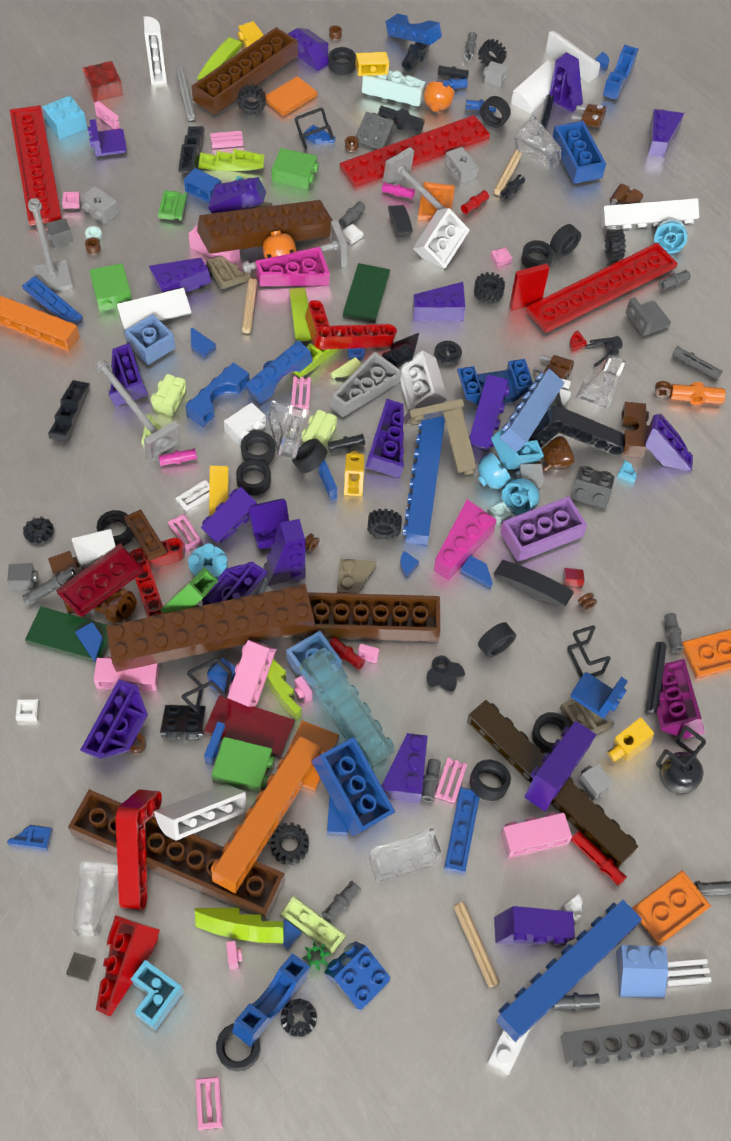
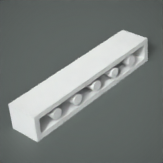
M698 199L603 206L599 209L601 229L606 228V231L616 230V227H622V229H631L632 226L645 228L653 224V227H658L663 221L669 219H676L684 222V224H692L695 220L699 219Z

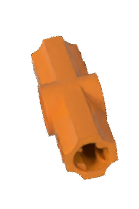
M694 382L690 385L671 384L669 398L690 401L692 405H702L705 402L723 404L726 390L724 388L705 387L702 382Z

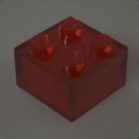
M112 61L83 68L85 83L93 102L123 95L121 79Z

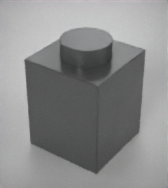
M66 218L46 223L48 231H45L48 241L52 240L54 247L73 242L71 229Z
M33 563L9 564L7 582L11 590L35 589V582H38L39 574L38 571H35Z

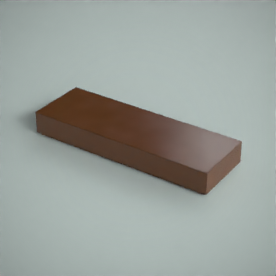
M141 509L124 516L127 526L149 561L166 554L165 547Z

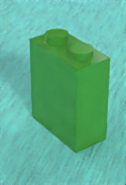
M281 148L271 169L272 182L309 189L310 184L314 183L315 173H318L319 170L317 156Z
M123 263L89 270L99 311L117 308V304L132 300Z
M204 567L176 592L160 611L166 614L193 608L206 596L218 580Z
M224 737L212 772L213 783L227 784L237 789L259 794L263 788H267V781L269 779L267 773L274 766L275 757L272 755V749Z

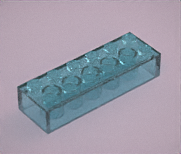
M324 647L306 658L298 669L345 740L347 741L355 737L370 767L373 768L395 752L393 749L394 744L389 737H385L383 734V728L379 721L372 718L369 706L365 702L362 703L358 697V690L354 685H350L346 679L347 674L344 669L337 666L334 654L330 650L327 651Z

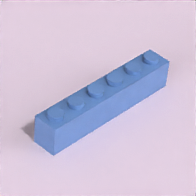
M550 369L545 373L540 372L534 379L535 382L528 388L529 391L522 397L523 401L516 406L515 410L517 412L512 413L508 418L510 422L508 421L501 429L503 433L499 438L515 452L527 443L565 383Z

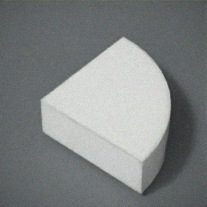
M579 894L560 907L562 911L573 912L574 925L580 920L583 911L582 899Z

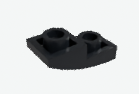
M388 206L390 221L394 223L396 235L411 234L413 229L405 206Z

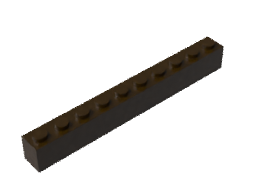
M487 700L483 701L469 714L467 723L531 784L533 780L530 777L537 766L541 768L543 765L541 763L544 758L543 751L538 746H534L524 732L517 730L513 722L508 717H504L495 704H490ZM571 777L565 781L557 796L550 803L560 814L564 813L566 820L577 831H581L608 859L611 858L618 869L639 847L631 835L623 832L620 829V825L614 819H610L600 805L594 804L589 799L588 794L574 784Z

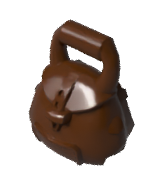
M563 436L555 437L550 440L547 446L541 449L544 460L547 463L545 467L542 466L543 472L552 468H569L574 464L572 450Z
M122 588L93 609L104 614L105 618L110 622L121 623L125 622L136 608L137 599L133 592Z

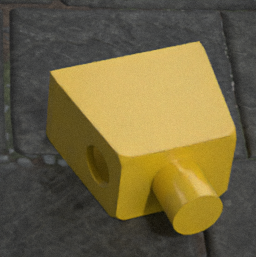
M352 451L346 454L344 495L362 496L364 454ZM351 475H357V480L352 481Z
M640 717L614 738L613 748L606 753L613 762L621 757L628 761L651 744L654 732Z

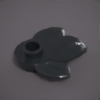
M440 655L433 659L432 668L427 672L426 679L430 688L440 685L445 691L454 692L457 685L456 678L465 676V671L459 663L451 662L446 656ZM443 664L445 667L440 668L438 665Z

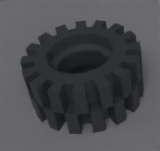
M488 39L480 47L478 59L482 60L480 63H484V67L488 66L491 61L499 64L505 61L507 51H504L506 48L505 46L502 47V43H498L499 40L494 42V39ZM489 51L493 52L496 57L491 56Z
M247 84L246 88L243 86L242 90L240 89L238 93L239 109H242L243 113L247 111L248 115H250V112L252 115H255V112L259 114L260 111H263L266 104L265 91L263 92L262 88L259 89L258 85L254 87V84H251V87ZM252 97L256 98L257 101L250 102L246 99Z
M622 229L608 230L605 235L606 257L608 260H621L625 256L624 253H626L624 231Z
M486 272L485 275L482 273L475 280L474 295L478 300L482 299L483 303L487 301V304H490L491 301L496 303V300L499 302L504 294L505 281H503L502 277L499 278V274L495 276L494 272L491 275L489 272ZM485 286H491V287H493V288H495V289L489 290V289H486V288H484V287H485Z
M384 508L383 511L378 509V511L373 510V512L369 513L367 531L370 535L373 534V537L379 536V539H382V537L388 539L390 537L393 539L394 536L398 537L401 534L402 516L398 512L394 513V510L388 511V509Z
M290 822V825L283 823L282 827L279 825L270 838L272 855L276 857L278 862L281 860L282 864L285 865L286 862L289 865H293V862L299 863L300 859H304L306 857L305 854L309 851V837L306 834V830L304 828L301 829L299 824L295 826L293 822ZM292 836L298 841L297 848L292 851L283 849L281 843L285 837Z

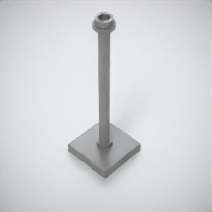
M411 147L386 161L383 183L394 184L405 178L437 210L445 209L410 175L414 150Z
M31 199L28 203V208L33 212L46 261L44 264L33 265L35 276L53 292L73 289L67 260L52 261L40 213L42 204L38 199Z
M331 221V243L316 247H320L322 252L333 249L341 268L348 267L347 242L338 221ZM247 260L242 263L244 273H251V270L255 269V262L249 263Z
M105 360L99 361L96 365L97 371L105 374L151 433V435L144 438L145 457L151 462L159 457V455L180 444L179 425L173 421L162 429L157 430L109 369L110 364Z

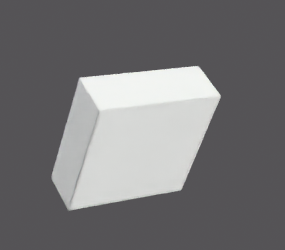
M353 224L342 230L346 241L351 245L363 237V232Z
M18 699L16 720L38 721L39 700Z

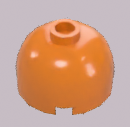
M429 82L425 87L423 98L425 104L432 111L439 112L450 107L455 93L449 85L445 87L441 82Z
M281 230L271 232V236L264 240L262 246L264 258H267L268 254H271V257L290 254L291 249H293V252H297L294 239L286 233L281 234Z

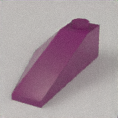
M685 659L665 663L662 691L659 697L660 703L657 709L661 731L678 736L684 726H689L699 735L705 734ZM686 730L682 738L694 737V735Z

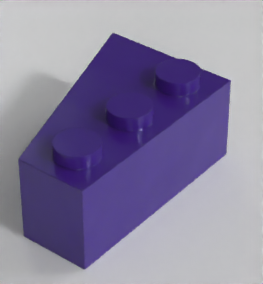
M259 177L219 183L214 187L208 208L212 214L250 209L264 202L266 190Z
M463 282L414 294L412 306L413 321H464L466 307Z
M130 343L113 348L112 373L133 400L147 396L148 392ZM111 383L109 397L114 406L117 407L127 403Z
M242 487L238 490L234 489L230 493L229 499L225 503H220L215 509L216 512L203 520V525L200 528L220 546L237 531L236 529L242 523L246 524L249 521V507L258 503Z
M512 906L494 917L495 944H554V946H566L567 942L575 939L572 911Z

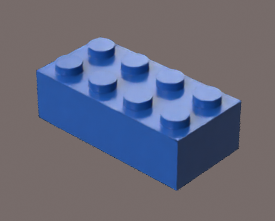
M584 121L554 126L552 142L573 184L603 178L606 162Z
M355 737L328 750L311 761L351 836L363 832L395 813Z

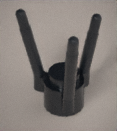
M619 336L593 339L589 341L592 344L585 345L586 348L605 345V349L611 351L610 354L594 364V367H597L613 355L619 354V349H622L623 342Z

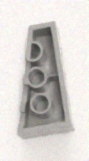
M374 352L332 394L329 407L344 417L399 384L402 371Z

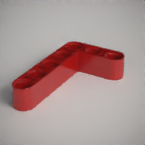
M311 300L308 303L305 319L313 345L317 349L390 347L394 342L397 334V329L394 325L330 326L323 304L318 300Z
M179 538L161 541L166 549V554L151 561L147 559L141 547L130 552L136 561L141 560L138 563L144 569V572L135 578V582L147 617L163 614L160 611L163 604L151 570L179 562L184 558V546Z
M138 789L118 807L116 812L119 906L123 909L143 911L147 904L145 822L155 814V810L161 807L162 794L160 791Z

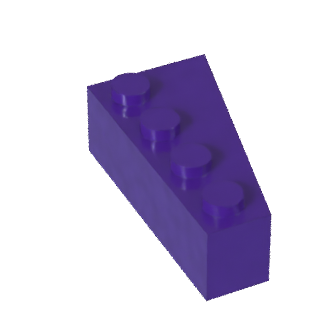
M487 374L469 436L472 448L489 452L490 447H494L491 438L494 436L495 430H499L501 420L498 419L500 413L503 414L506 403L503 402L505 396L508 397L511 387L508 386L507 379Z
M386 399L365 468L400 478L404 468L403 403Z
M300 519L281 522L275 535V542L271 545L272 551L268 553L267 563H264L263 566L268 571L266 577L268 586L289 581L296 582L306 578L305 536Z
M577 721L571 727L567 725L561 734L562 740L557 739L551 747L553 752L551 754L547 752L542 759V767L537 766L530 777L533 780L524 798L546 812L553 798L557 796L565 781L568 780L575 767L588 751L597 734Z

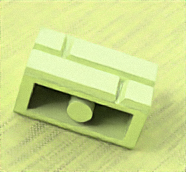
M169 374L165 375L164 379L158 383L157 393H153L151 397L153 410L157 413H164L171 417L174 416L187 390L186 380L179 377L175 378V376Z
M317 410L315 415L310 416L308 428H304L301 438L303 443L311 439H318L326 447L337 426V417Z

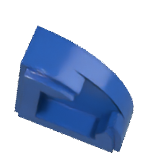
M602 52L595 60L600 63V67L607 69L609 57L606 53Z
M405 551L402 553L400 560L403 574L408 577L419 565V561Z
M284 919V943L282 945L286 951H289L302 935V932Z

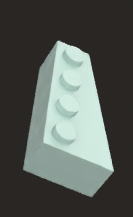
M388 70V75L363 76L362 93L408 103L412 106H420L424 99L425 82L409 75L406 77L402 76L401 72L397 70L395 72Z

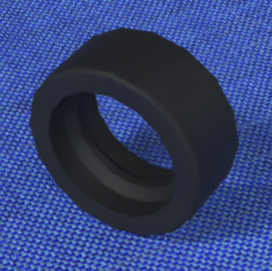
M338 47L331 50L328 56L330 71L338 75L352 73L356 68L355 52L346 47ZM345 59L349 62L339 63L336 60Z
M491 96L481 106L480 115L487 125L499 128L510 118L511 109L503 98ZM489 106L497 108L500 111L502 118L494 116L491 113Z
M566 224L553 235L550 246L558 256L564 257L578 246L582 236L581 232L572 224Z
M540 240L528 242L522 251V264L525 268L548 264L550 267L554 254L553 248L548 243ZM532 252H538L545 255L546 258L543 260H536L531 258L528 254Z
M253 431L245 435L241 440V455L244 461L257 459L268 464L275 457V442L270 434L264 431ZM253 443H264L269 447V450L264 454L254 455L249 453L247 448Z
M311 439L303 443L295 451L292 462L301 473H308L322 464L328 450L318 439Z
M257 459L242 462L236 471L238 488L242 487L251 496L266 492L271 484V472L268 465ZM250 471L261 472L265 477L257 484L246 483L243 480V476Z
M111 510L104 513L97 521V532L104 531L105 527L112 522L126 524L124 516L128 514L120 510ZM127 524L125 532L113 536L115 546L120 543L124 546L131 541L133 534Z
M502 622L492 627L480 638L478 647L487 658H493L505 651L514 642L517 635L507 622Z
M547 712L540 715L535 721L532 730V740L543 752L552 753L551 747L554 743L542 738L540 734L542 725L553 723L564 731L566 726L571 727V724L563 715Z
M491 759L482 760L473 768L469 784L476 796L487 801H497L506 794L511 784V775L502 763ZM487 772L495 775L501 781V787L492 788L486 786L479 779V774Z
M234 1023L225 1027L218 1035L216 1053L221 1064L227 1069L236 1072L245 1071L258 1060L261 1051L260 1039L258 1037L253 1043L251 1054L243 1061L231 1060L225 1053V1043L233 1035Z

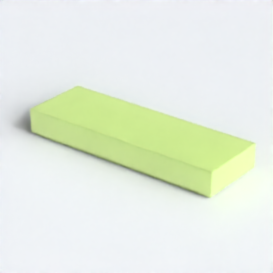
M294 896L280 912V916L318 945L325 944V950L332 955L346 938L344 933Z

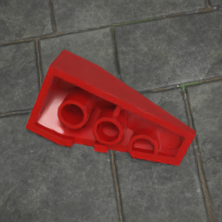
M115 915L106 945H109L110 949L108 958H104L103 966L106 967L105 978L100 981L96 1004L97 1011L107 1016L113 1014L132 985L131 978L145 960L147 961L152 954L154 946L158 941L159 929Z

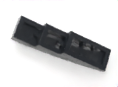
M188 126L184 144L181 146L179 173H190L197 167L204 139L205 129L203 126Z
M72 380L60 399L61 406L54 416L55 422L48 432L50 439L67 441L84 405L90 383Z
M503 559L493 573L496 579L512 583L513 588L529 592L532 598L566 607L574 594V591L543 574Z

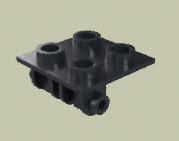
M419 333L394 342L391 345L390 351L382 353L381 357L395 367L412 361Z
M165 705L160 729L161 737L176 739L178 736V739H181V734H184V740H186L188 734L189 739L199 740V738H203L202 729L206 706H200L199 711L196 712L189 705Z

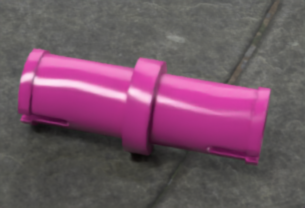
M384 182L382 185L383 193L393 194L395 197L402 196L413 199L415 195V189L402 187L401 184L393 185Z
M195 448L184 451L175 450L174 453L159 455L161 467L175 463L180 465L181 462L197 460Z

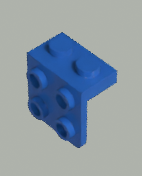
M585 672L570 696L604 719L610 710L614 712L620 701L617 699L621 700L627 690L624 687L628 680L621 677L612 689L599 679Z
M357 941L348 944L344 948V952L338 958L332 960L323 972L329 980L338 984L353 1005L359 1010L363 1009L390 981V976L367 946Z

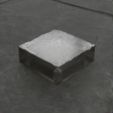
M74 952L66 975L89 982L96 958Z

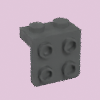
M366 111L355 137L358 138L360 144L377 150L385 146L390 132L395 134L397 127L392 119H385L377 113Z
M635 297L629 299L625 313L642 336L670 326L671 321L655 301L641 305Z
M580 466L570 498L606 509L615 476L608 471H597L590 466Z

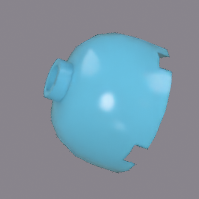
M676 219L663 221L655 232L654 242H658L669 254L679 252L687 243L688 232L686 226Z
M492 452L480 460L478 464L480 476L477 478L483 486L487 484L492 489H501L510 483L512 479Z
M519 478L506 485L502 491V500L507 507L514 510L512 513L518 516L537 507L540 493L532 481Z

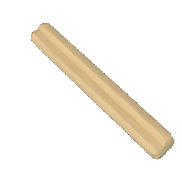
M515 150L494 188L495 195L500 196V192L505 189L521 158V151Z
M250 278L247 285L242 321V332L244 334H249L252 328L257 290V279Z
M460 902L454 906V910L489 988H493L499 985L500 980L465 902Z

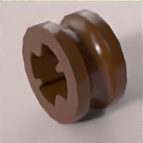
M334 25L329 28V37L331 39L337 40L342 37V28L340 26Z
M348 136L345 139V148L349 151L357 150L359 148L358 138Z
M91 237L85 241L86 251L89 254L100 252L99 239Z
M667 381L657 382L655 384V395L662 398L669 396L671 384Z
M310 533L305 538V549L308 548V552H313L318 546L320 539L318 537L314 538V534Z
M587 593L578 599V603L582 605V610L591 609L597 604V600L593 599V593Z
M139 733L136 740L142 743H139L140 746L138 747L132 745L130 752L133 754H140L146 748L145 738Z

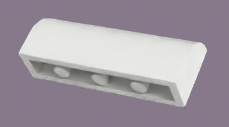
M144 16L151 84H167L160 24L156 19Z
M549 32L546 53L557 60L567 52L579 59L580 77L588 83L598 77L600 69L598 61L557 32Z
M547 60L513 91L511 104L529 114L533 113L545 102L546 96L550 93L555 64Z
M184 288L117 304L118 314L124 330L151 314H154L160 321L191 314Z
M224 784L155 810V817L160 829L166 836L179 840L246 813V793Z

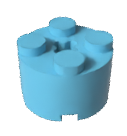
M209 543L193 551L188 559L191 579L204 567L216 579L228 568L226 554L220 548Z

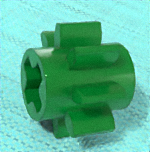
M314 941L311 949L305 947L308 953L302 959L309 960L308 965L310 968L312 965H316L317 971H320L321 964L328 966L325 957L331 954L329 952L324 953L325 944L317 947ZM320 950L322 959L312 962V952L317 953Z

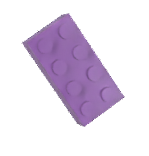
M568 496L503 521L500 534L518 563L582 538L587 524Z

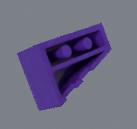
M566 52L555 61L549 95L554 96L553 102L572 113L576 110L577 105L583 104L579 59Z
M654 109L650 121L648 155L664 157L677 131L680 129L684 113Z
M202 258L149 266L152 278L160 293L184 288L186 294L202 285L211 283L208 268Z
M406 734L381 785L388 799L420 803L427 735Z

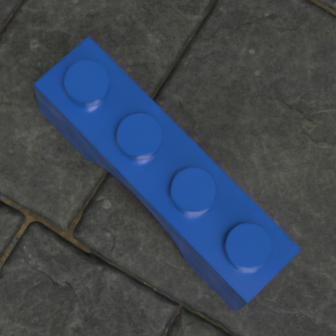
M398 13L385 21L388 36L427 45L433 44L442 37L439 22L428 20L423 23L411 24L408 21L407 15Z
M624 45L614 72H610L606 80L603 96L615 100L618 99L635 65L638 48Z
M299 340L296 341L245 384L248 394L259 405H262L274 394L277 384L284 376L294 371L301 372L313 362L310 350Z
M234 362L229 367L224 368L218 377L213 378L207 387L201 389L197 396L187 402L185 406L187 417L203 428L215 417L213 401L220 395L227 393L239 395L246 388L245 384L250 380L249 373Z
M292 953L278 969L274 979L264 993L254 1003H249L237 1017L232 1033L251 1047L306 981L310 966Z

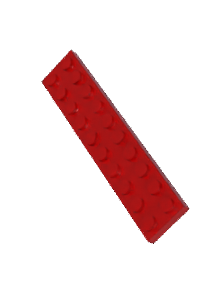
M41 105L10 109L29 226L36 225L33 212L28 208L29 201L34 198L38 199L42 204L40 213L43 224L61 220V210Z
M472 115L341 162L340 169L352 186L356 188L383 178L386 161L409 147L414 150L413 167L446 155V152L460 147L465 148L490 138V133L477 117Z
M657 242L527 306L526 312L546 334L677 268L678 263Z

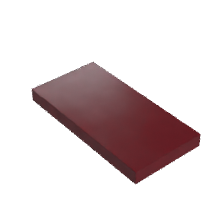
M120 543L58 588L56 592L82 617L143 573L144 569Z
M219 695L205 726L204 733L212 736L217 722L224 723L225 729L221 739L226 737L271 748L272 755L281 759L295 725V720L254 706L248 707Z

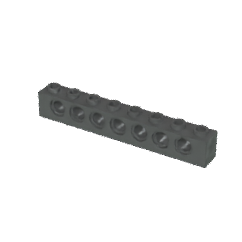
M731 1009L564 1032L560 1037L566 1065L573 1064V1068L587 1066V1062L595 1061L596 1065L609 1063V1059L618 1058V1061L631 1060L633 1055L649 1058L655 1056L654 1052L663 1051V1055L677 1053L676 1049L685 1048L686 1052L699 1050V1046L707 1045L708 1049L721 1047L723 1042H729L731 1045ZM717 1024H722L725 1027V1034L718 1031ZM695 1027H700L703 1030V1038L696 1034ZM673 1030L681 1033V1041L674 1038ZM651 1033H655L659 1036V1044H656L651 1040ZM628 1036L636 1038L638 1042L637 1047L629 1044ZM606 1039H610L615 1043V1050L607 1048ZM584 1042L592 1045V1054L585 1052L583 1049Z

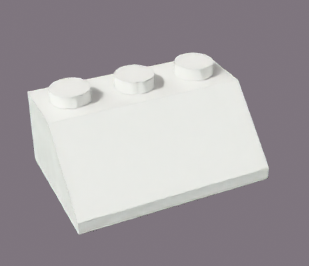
M450 208L440 209L436 211L413 249L424 260L445 269L470 230Z
M422 350L414 356L412 361L398 368L402 371L400 382L408 411L440 404L448 399L438 363L434 356Z
M111 529L72 538L82 571L116 547Z

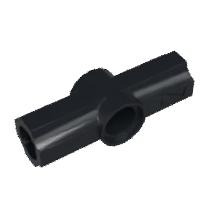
M418 42L411 44L406 57L402 61L404 70L410 72L419 61L422 62L430 45Z
M381 105L378 111V115L381 117L392 119L399 130L404 127L420 133L423 130L425 119L410 115L406 109L401 108L397 111Z

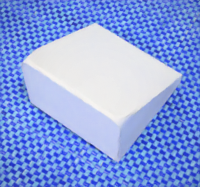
M561 388L556 396L557 406L566 408L571 392Z

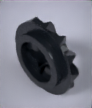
M442 341L436 345L434 355H436L437 360H441L442 364L448 362L450 365L451 362L456 363L458 359H461L462 349L453 341ZM447 349H448V351H449V353H450V356H448L447 353H446V350H447Z
M42 516L40 518L33 517L23 527L25 539L33 544L47 542L54 533L53 524L49 519H44ZM34 527H35V528H36V527H37V528H40V527H41L42 531H36V532H35Z
M301 998L290 1000L283 1007L280 1015L283 1029L294 1037L308 1035L314 1029L317 1022L316 1009L310 1001ZM304 1009L303 1018L307 1023L299 1020L293 1026L295 1020L293 1013L298 1014Z

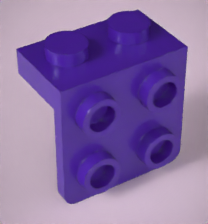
M96 119L89 120L90 127L87 128L89 137H92L89 138L91 148L94 147L96 156L127 152L123 129L98 131Z
M284 498L249 507L253 535L258 549L270 548L272 543L275 542V535L279 524L289 521L287 502Z

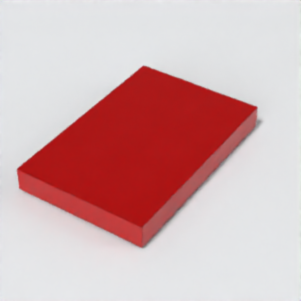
M548 264L516 271L509 304L511 311L527 307L543 299L550 269Z

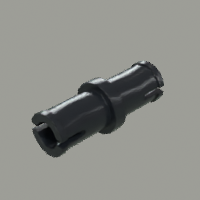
M439 65L438 75L468 79L469 70L458 69L456 66L446 67Z
M519 174L513 181H509L507 187L500 192L501 198L507 195L504 200H508L525 183V177L523 176L519 179L522 176Z
M363 433L351 437L343 436V439L328 441L330 453L344 449L347 451L352 447L365 445Z

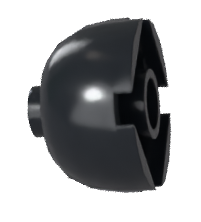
M676 752L674 755L685 763L691 753ZM670 756L661 764V780L671 792L689 794L696 790L703 780V766L697 757H694L687 767L681 766Z

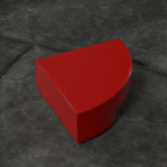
M578 330L573 333L569 342L572 352L587 345V341Z

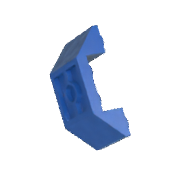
M525 359L508 361L507 370L481 374L476 373L475 366L457 368L465 398L479 405L487 374L508 380V386L511 387L508 397L505 396L503 403L515 402L529 391L528 388L533 384Z

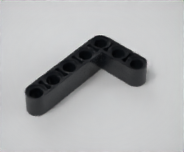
M560 406L552 407L545 413L528 440H537L539 446L542 447L558 433H561L612 455H620L624 452V434Z

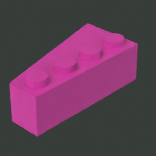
M320 247L255 261V273L260 286H329L330 273Z
M467 499L435 559L434 570L449 581L464 565L468 557L472 556L495 531L497 519Z

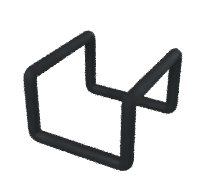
M318 108L295 117V123L305 149H307V144L304 137L327 129L331 140L334 139L323 108ZM321 111L326 126L302 134L298 119Z
M594 625L574 631L573 637L576 643L567 647L580 677H582L583 672L571 649L579 647L587 665L591 666L605 661L602 670L591 673L594 677L603 674L611 660L610 656L590 661L582 646L591 641L596 628ZM590 630L587 640L580 642L577 634Z
M213 658L187 671V675L199 687L184 693L181 697L194 711H199L203 689L212 685L224 698L228 697L232 672L219 658ZM217 662L228 673L225 692L213 681L202 685L191 673ZM198 692L195 706L187 696Z
M684 726L676 738V743L691 753L690 757L684 763L672 752L665 749L657 760L656 766L661 769V762L667 754L681 766L687 767L694 757H697L699 751L706 744V740L689 726ZM686 730L701 741L695 751L680 741Z

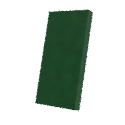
M358 263L343 310L344 317L376 323L390 276V269Z
M40 606L25 641L32 645L93 661L75 632L93 622L103 637L102 646L97 656L98 658H103L109 645L106 626L109 625Z

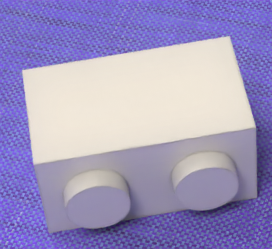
M252 402L224 420L225 432L238 445L241 444V440L248 433L262 431L266 427V416Z

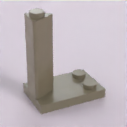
M463 399L409 410L404 416L405 424H411V426L419 425L423 420L444 416L458 473L464 472L465 476L475 473L477 466L462 410L464 406Z

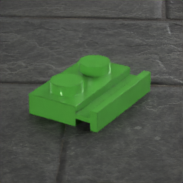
M164 190L158 217L170 220L178 218L182 221L188 198L187 192L180 194L177 191Z

